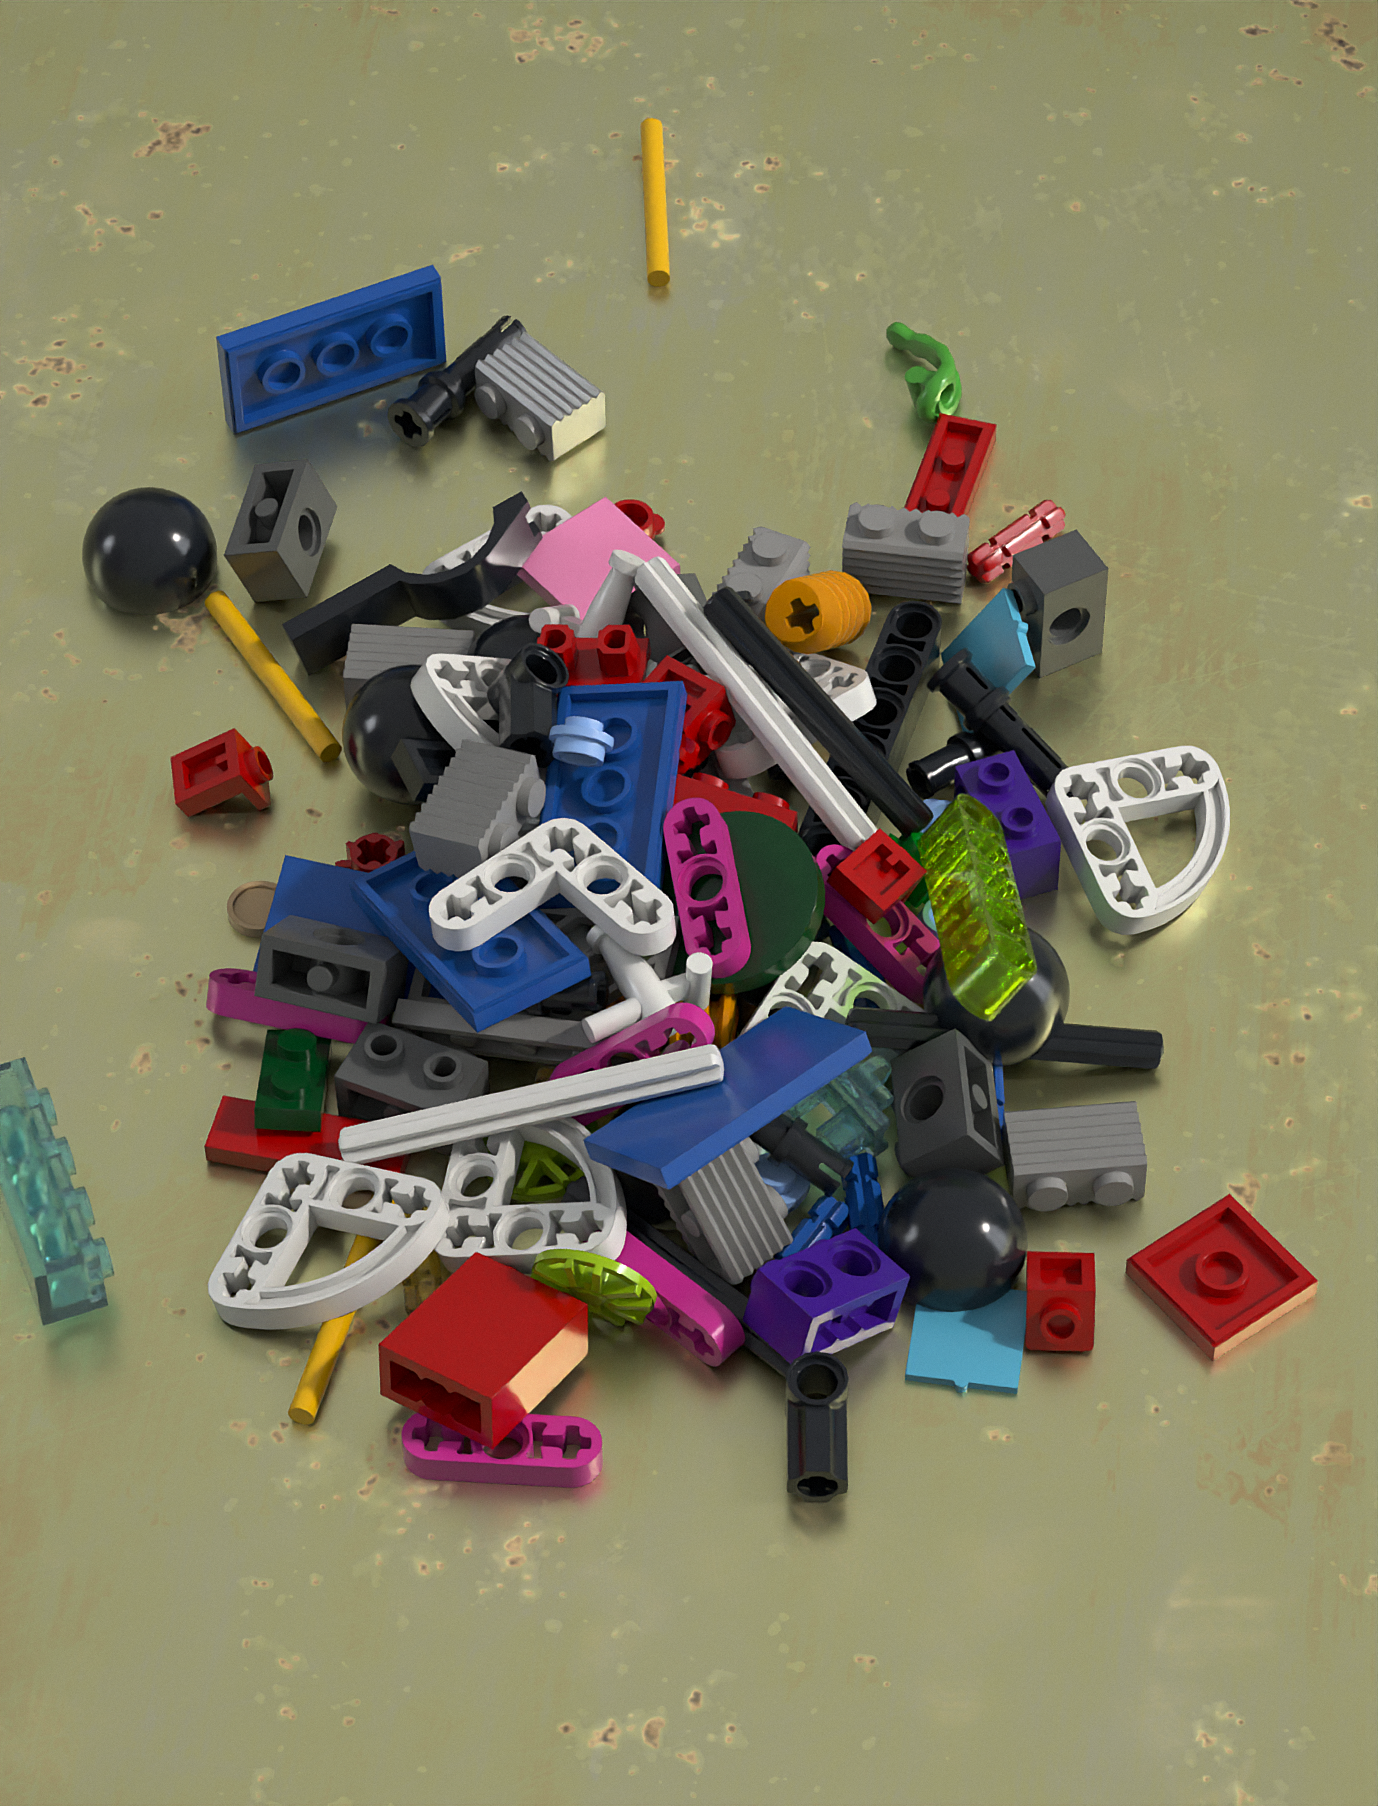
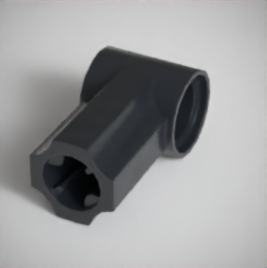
M528 643L522 647L490 684L487 691L488 701L493 710L499 715V747L535 755L538 768H546L555 759L552 755L554 743L549 740L550 729L552 726L557 725V694L564 688L569 679L568 669L563 660L545 645Z
M818 1351L805 1353L796 1358L787 1371L785 1395L787 1492L802 1497L804 1501L829 1502L832 1497L847 1493L848 1490L847 1400L849 1378L846 1367L838 1358L829 1353ZM810 1393H821L825 1394L828 1397L825 1399L816 1400L808 1398L805 1395Z

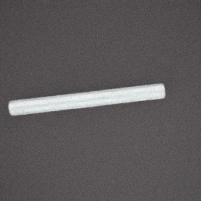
M657 556L643 563L637 569L635 583L707 675L725 687L729 703L839 843L854 852L878 830L729 640L704 614L703 607L666 560Z
M708 1044L345 1127L340 1131L338 1139L339 1149L344 1161L365 1164L718 1084L723 1080L724 1076L723 1059L717 1046Z

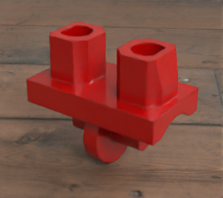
M545 624L541 628L540 637L537 638L538 644L545 645L553 650L565 663L569 673L568 683L565 686L642 683L646 678L647 665L651 655L649 638H636L630 625H607L599 630L598 638H575L574 630L570 629L567 624Z

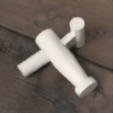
M613 550L608 561L612 568L592 600L583 620L580 619L578 609L571 604L537 608L531 612L529 617L531 628L535 632L541 633V628L545 624H567L570 629L574 630L576 638H598L599 630L607 625H622L635 583L637 569L645 561L629 552ZM651 659L648 661L646 677L657 666V663Z
M597 925L588 932L586 937L588 945L594 953L602 954L618 989L626 999L582 1019L583 1030L591 1043L618 1033L661 1009L682 1000L684 1003L694 1004L703 1010L708 1007L713 962L707 954L693 953L686 961V973L660 980L653 968L641 955L632 954L623 949ZM673 1028V1030H672L670 1036H672V1035H674V1034L676 1033V1030H675L674 1028Z

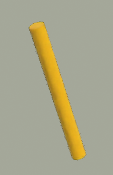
M648 118L642 121L640 125L647 281L654 287H662L670 281L663 127L660 120Z
M221 590L211 593L205 600L207 610L321 761L331 762L335 760L342 751L340 743L226 593Z
M356 1234L344 1268L369 1254L383 1240ZM356 1310L338 1318L322 1322L288 1410V1416L293 1421L305 1425L314 1422Z

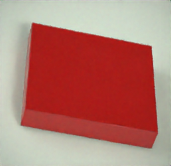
M1230 1194L1129 1257L1126 1261L1125 1271L1148 1297L1212 1361L1217 1360L1315 1296L1318 1280Z

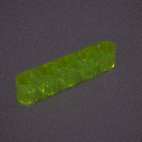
M961 793L955 797L919 838L918 849L922 867L927 871L924 876L949 987L956 999L968 1011L983 1020L993 1021L1037 973V964L1002 826L993 812L983 803L968 794Z

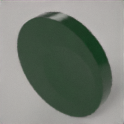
M750 811L723 812L720 815L726 822L729 830L751 942V952L748 961L737 973L725 978L711 977L710 994H736L750 991L783 975L807 951L817 934L825 907L824 880L820 867L805 842L783 822L771 816ZM702 821L693 823L692 834L687 836L697 850L698 855L707 854L702 847L700 839V829L705 826ZM667 853L662 892L673 903L674 916L679 917ZM707 874L700 877L692 887L691 898L696 901H706L715 897L722 887V876ZM716 920L707 921L712 928L714 946L708 950L712 955H717L722 952V942L727 940V938L718 927ZM683 933L672 977L686 973V961L689 955L685 948Z

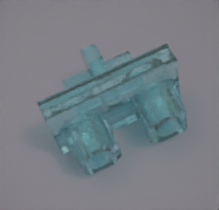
M875 1056L864 1063L860 1061L787 1111L794 1118L797 1116L802 1118L822 1103L833 1117L816 1129V1138L845 1159L853 1157L863 1150L877 1157L888 1148V1142L883 1135L890 1126V1120L882 1110L889 1107L895 1097L883 1084L889 1078L892 1066L883 1056Z

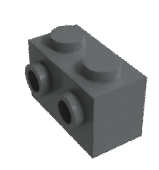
M367 1023L334 1075L338 1116L365 1121L380 1120L490 1094L488 1061L477 1058L465 1049H452L421 1038L406 1028H393L382 1023ZM453 1144L431 1148L430 1150L450 1157Z

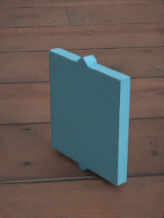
M1002 588L941 653L944 665L960 650L967 648L973 654L971 662L996 688L1004 686L1009 691V695L1036 668L1026 636L1028 624L1021 620L1012 590ZM957 710V714H958V717H959V721H960V724H961L962 731H967V732H969V733H972L973 730H972V731H968V730L963 726L964 717H963V716L960 714V712Z
M1011 1289L1003 1297L989 1305L960 1312L938 1311L916 1304L905 1380L954 1386V1389L959 1393L972 1388L1017 1394L1026 1333V1291Z

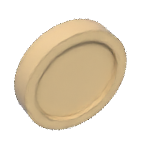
M252 881L239 886L232 892L227 901V913L231 926L237 932L249 937H262L277 884L269 881Z

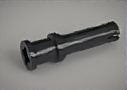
M511 316L501 317L487 333L476 340L447 368L442 371L428 372L422 377L418 383V390L409 398L397 399L388 408L387 412L389 424L397 436L408 445L423 447L433 438L434 429L441 422L455 419L463 411L467 395L476 388L475 365L478 360L484 361L487 354L493 355L496 349L502 350L505 343L511 344L514 337L519 339L523 332L527 333L522 323L515 319L505 329L511 323Z
M963 648L932 676L926 687L932 693L940 692L964 717L963 726L968 731L973 730L975 734L981 731L1002 753L1014 750L1031 784L1047 798V794L1057 775L1069 767L1009 705L1011 702V698L1008 696L1009 691L1004 686L996 688L971 662L973 654L967 648ZM1072 792L1067 793L1068 798L1074 797Z

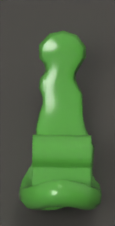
M894 322L890 324L886 329V338L892 346L898 350H908L914 356L927 360L937 369V371H927L924 367L916 366L910 368L905 373V380L913 404L916 407V413L923 421L931 424L937 422L940 413L953 415L962 398V386L954 358L947 346L925 333L914 332L903 323Z

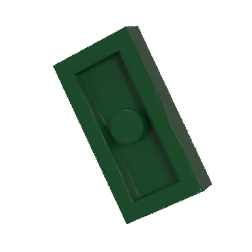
M301 1028L288 1030L267 1029L254 1107V1129L321 1132L332 1057V1039L315 1036L312 1032Z

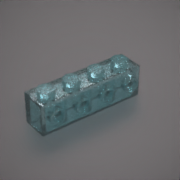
M23 1057L0 1064V1208L44 1326L108 1306L104 1279L114 1276V1269L104 1238L100 1237L93 1240L89 1226L95 1225V1219L84 1186L74 1189L70 1176L76 1175V1168L68 1141L65 1136L55 1139L51 1127L58 1125L48 1088L44 1087L37 1090L26 1058Z

